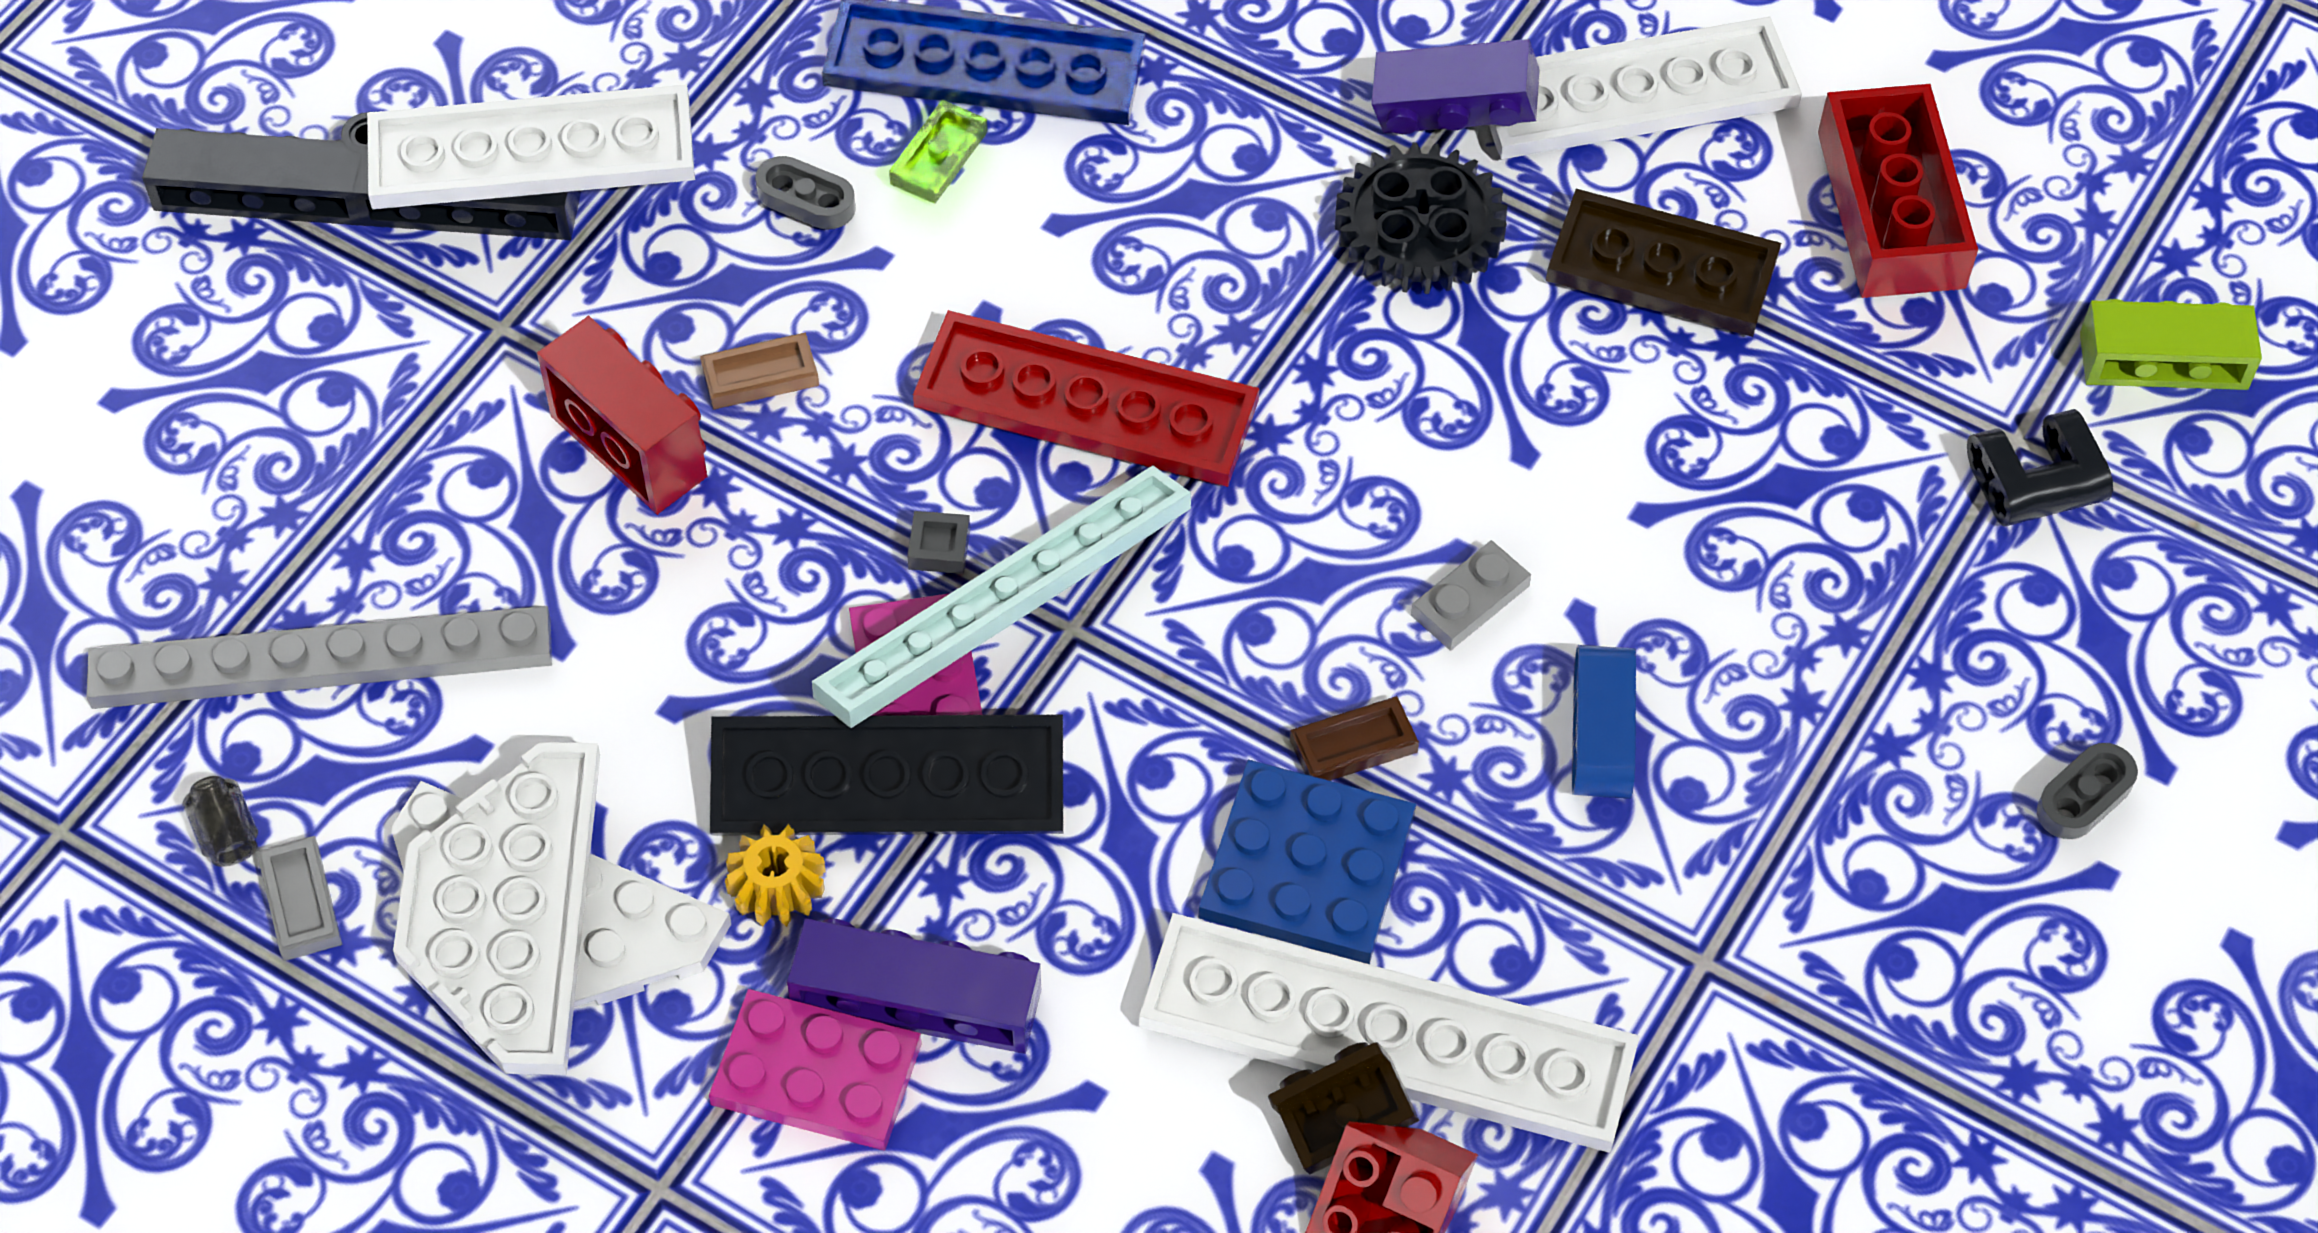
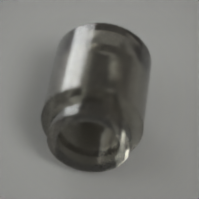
M209 776L194 783L189 793L183 799L182 807L202 854L211 858L212 863L218 867L232 866L251 857L258 848L255 840L258 836V829L238 782L233 779H223L220 776Z

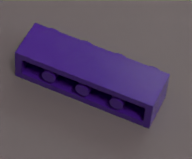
M805 918L787 980L790 1000L924 1035L1026 1054L1042 990L1040 963L1032 962L1024 955L1015 952H1001L995 955L974 951L969 946L956 941H942L937 944L916 940L909 934L898 930L889 929L879 933L858 929L849 922L834 918L825 919L823 922Z

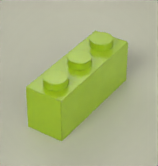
M2119 299L2091 300L2080 330L2086 385L2249 390L2262 360L2254 305H2232L2225 302L2192 304L2174 301L2128 302Z

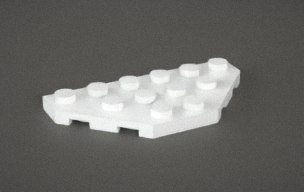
M538 742L521 755L522 763L500 780L490 779L455 806L456 814L431 833L426 829L407 844L393 947L396 960L505 1074L567 1075L601 756L598 743Z
M420 781L391 825L403 872L407 844L426 829L431 833L456 814L455 806L464 800L463 798ZM590 853L574 1007L597 1001V1004L601 1005L645 991L644 985L675 975H678L679 979H684L703 973L731 926L730 913Z

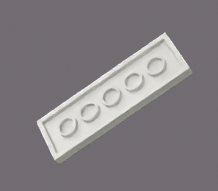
M1771 16L1538 56L1536 60L1540 73L1536 121L1517 123L1512 126H1488L1499 157L1502 160L1795 108L1800 105L1802 92Z
M687 84L367 113L368 195L372 209L695 180Z

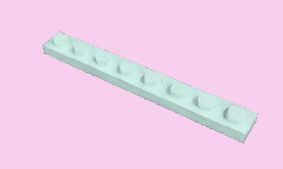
M1152 465L812 681L813 698L850 728L854 727L1190 510L1191 492Z

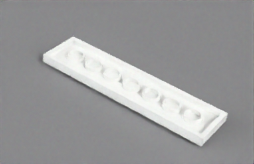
M1172 913L1139 1015V1027L1298 1070L1310 1069L1313 1072L1334 1063L1335 1055L1350 1045L1360 1042H1366L1370 1045L1378 1042L1390 1055L1410 1100L1611 1153L1640 1037V1035L1176 913Z

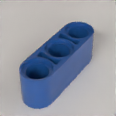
M1577 645L1573 680L1572 795L1631 799L1635 779L1636 649Z

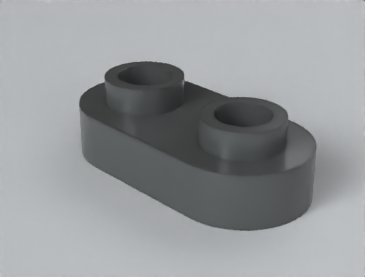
M789 156L770 158L757 169L755 180L758 197L765 206L821 229L842 227L855 214L854 189L849 181L843 177ZM788 188L789 190L781 191L779 189Z
M2098 743L2088 747L2044 788L2037 805V817L2044 829L2050 834L2063 839H2077L2090 832L2130 794L2138 775L2137 764L2133 756L2124 748L2111 743ZM2096 775L2105 776V777H2107L2112 783H2111V784H2104V783L2100 782L2099 779L2096 778L2095 776H2096ZM2057 810H2068L2074 815V818L2066 817Z

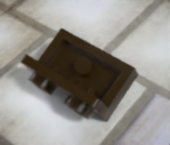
M1366 1042L1350 1045L1335 1055L1334 1063L1315 1072L1306 1069L1293 1073L1280 1082L1279 1090L1267 1096L1272 1108L1281 1116L1303 1169L1309 1175L1332 1164L1344 1129L1349 1121L1408 1127L1420 1121L1390 1055L1378 1042L1370 1045Z

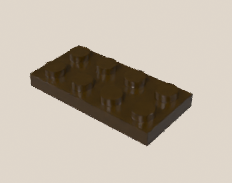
M1576 188L1547 269L1546 281L1753 337L1782 243Z

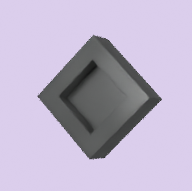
M914 511L907 556L908 570L964 574L971 528L970 515Z

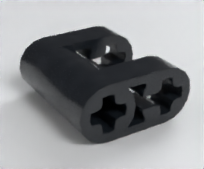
M2076 409L2047 415L2043 420L2044 443L2053 461L2052 464L2024 470L2008 437L2000 428L1972 434L1968 437L1967 456L1970 467L1995 518L2002 526H2010L2100 503L2112 497L2113 479L2110 468L2085 419Z

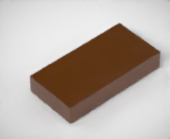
M1398 696L1290 730V742L1304 773L1329 781L1418 753L1419 741Z

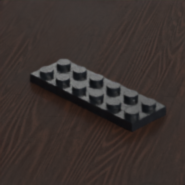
M1063 714L869 716L852 728L836 716H711L710 834L712 836L760 835V830L764 824L771 830L772 835H779L788 824L794 830L795 835L1064 834Z

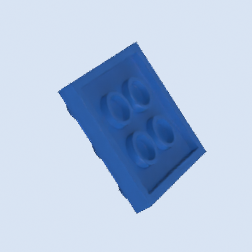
M1248 759L1199 905L1198 918L1370 964L1414 820L1416 803Z

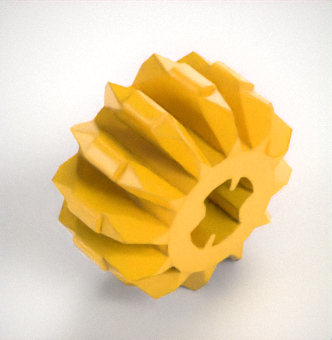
M764 824L760 830V839L758 840L742 835L739 841L740 852L728 853L726 860L727 871L729 872L727 878H725L727 894L735 898L736 909L742 916L755 911L756 921L762 927L772 915H779V920L786 927L791 921L790 912L794 910L809 916L812 910L811 899L822 898L824 893V880L821 877L826 872L824 858L819 853H815V844L810 836L807 835L796 839L795 832L789 824L779 835H772L771 830Z

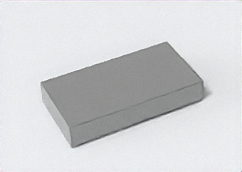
M311 836L257 851L283 961L343 945L316 837Z

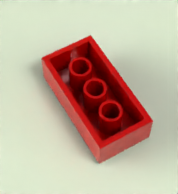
M1931 83L1827 92L1818 136L1861 298L1966 289L1978 253V246Z

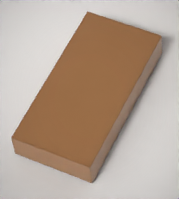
M806 332L700 356L701 367L713 410L819 386L818 373Z

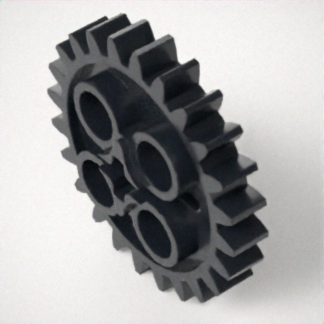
M1412 142L1410 154L1405 155L1402 154L1399 148L1392 145L1390 158L1387 160L1378 153L1373 152L1371 153L1370 167L1357 163L1355 165L1354 178L1345 177L1343 179L1342 193H1337L1334 227L1335 230L1339 231L1338 244L1340 247H1349L1348 261L1350 263L1364 260L1363 275L1365 277L1378 270L1382 272L1381 285L1384 287L1390 284L1394 278L1401 280L1402 292L1406 293L1411 288L1413 282H1420L1425 294L1430 293L1432 282L1439 281L1446 291H1450L1454 276L1469 284L1471 283L1473 269L1485 273L1488 268L1489 258H1497L1499 256L1500 242L1505 240L1508 208L1507 205L1501 204L1502 188H1491L1493 174L1488 172L1477 175L1478 161L1476 159L1464 165L1460 164V151L1457 149L1451 152L1447 158L1440 156L1439 144H1434L1429 154H1422L1417 142Z

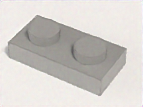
M1490 540L1412 603L1411 616L1451 651L1530 586L1532 574L1494 541Z

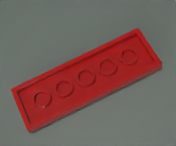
M950 310L945 315L913 393V402L916 408L1147 467L1153 465L1159 470L1226 487L1229 486L1259 401V388Z

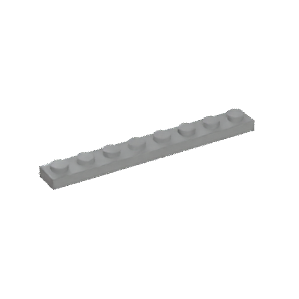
M548 606L90 648L88 649L87 700L92 709L552 666L551 617Z

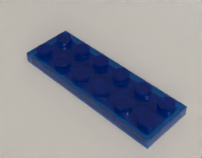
M841 0L822 70L823 86L1129 125L1145 50V33L889 0Z

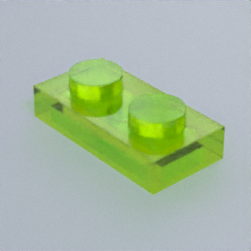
M942 99L889 170L890 184L936 204L987 134V118Z

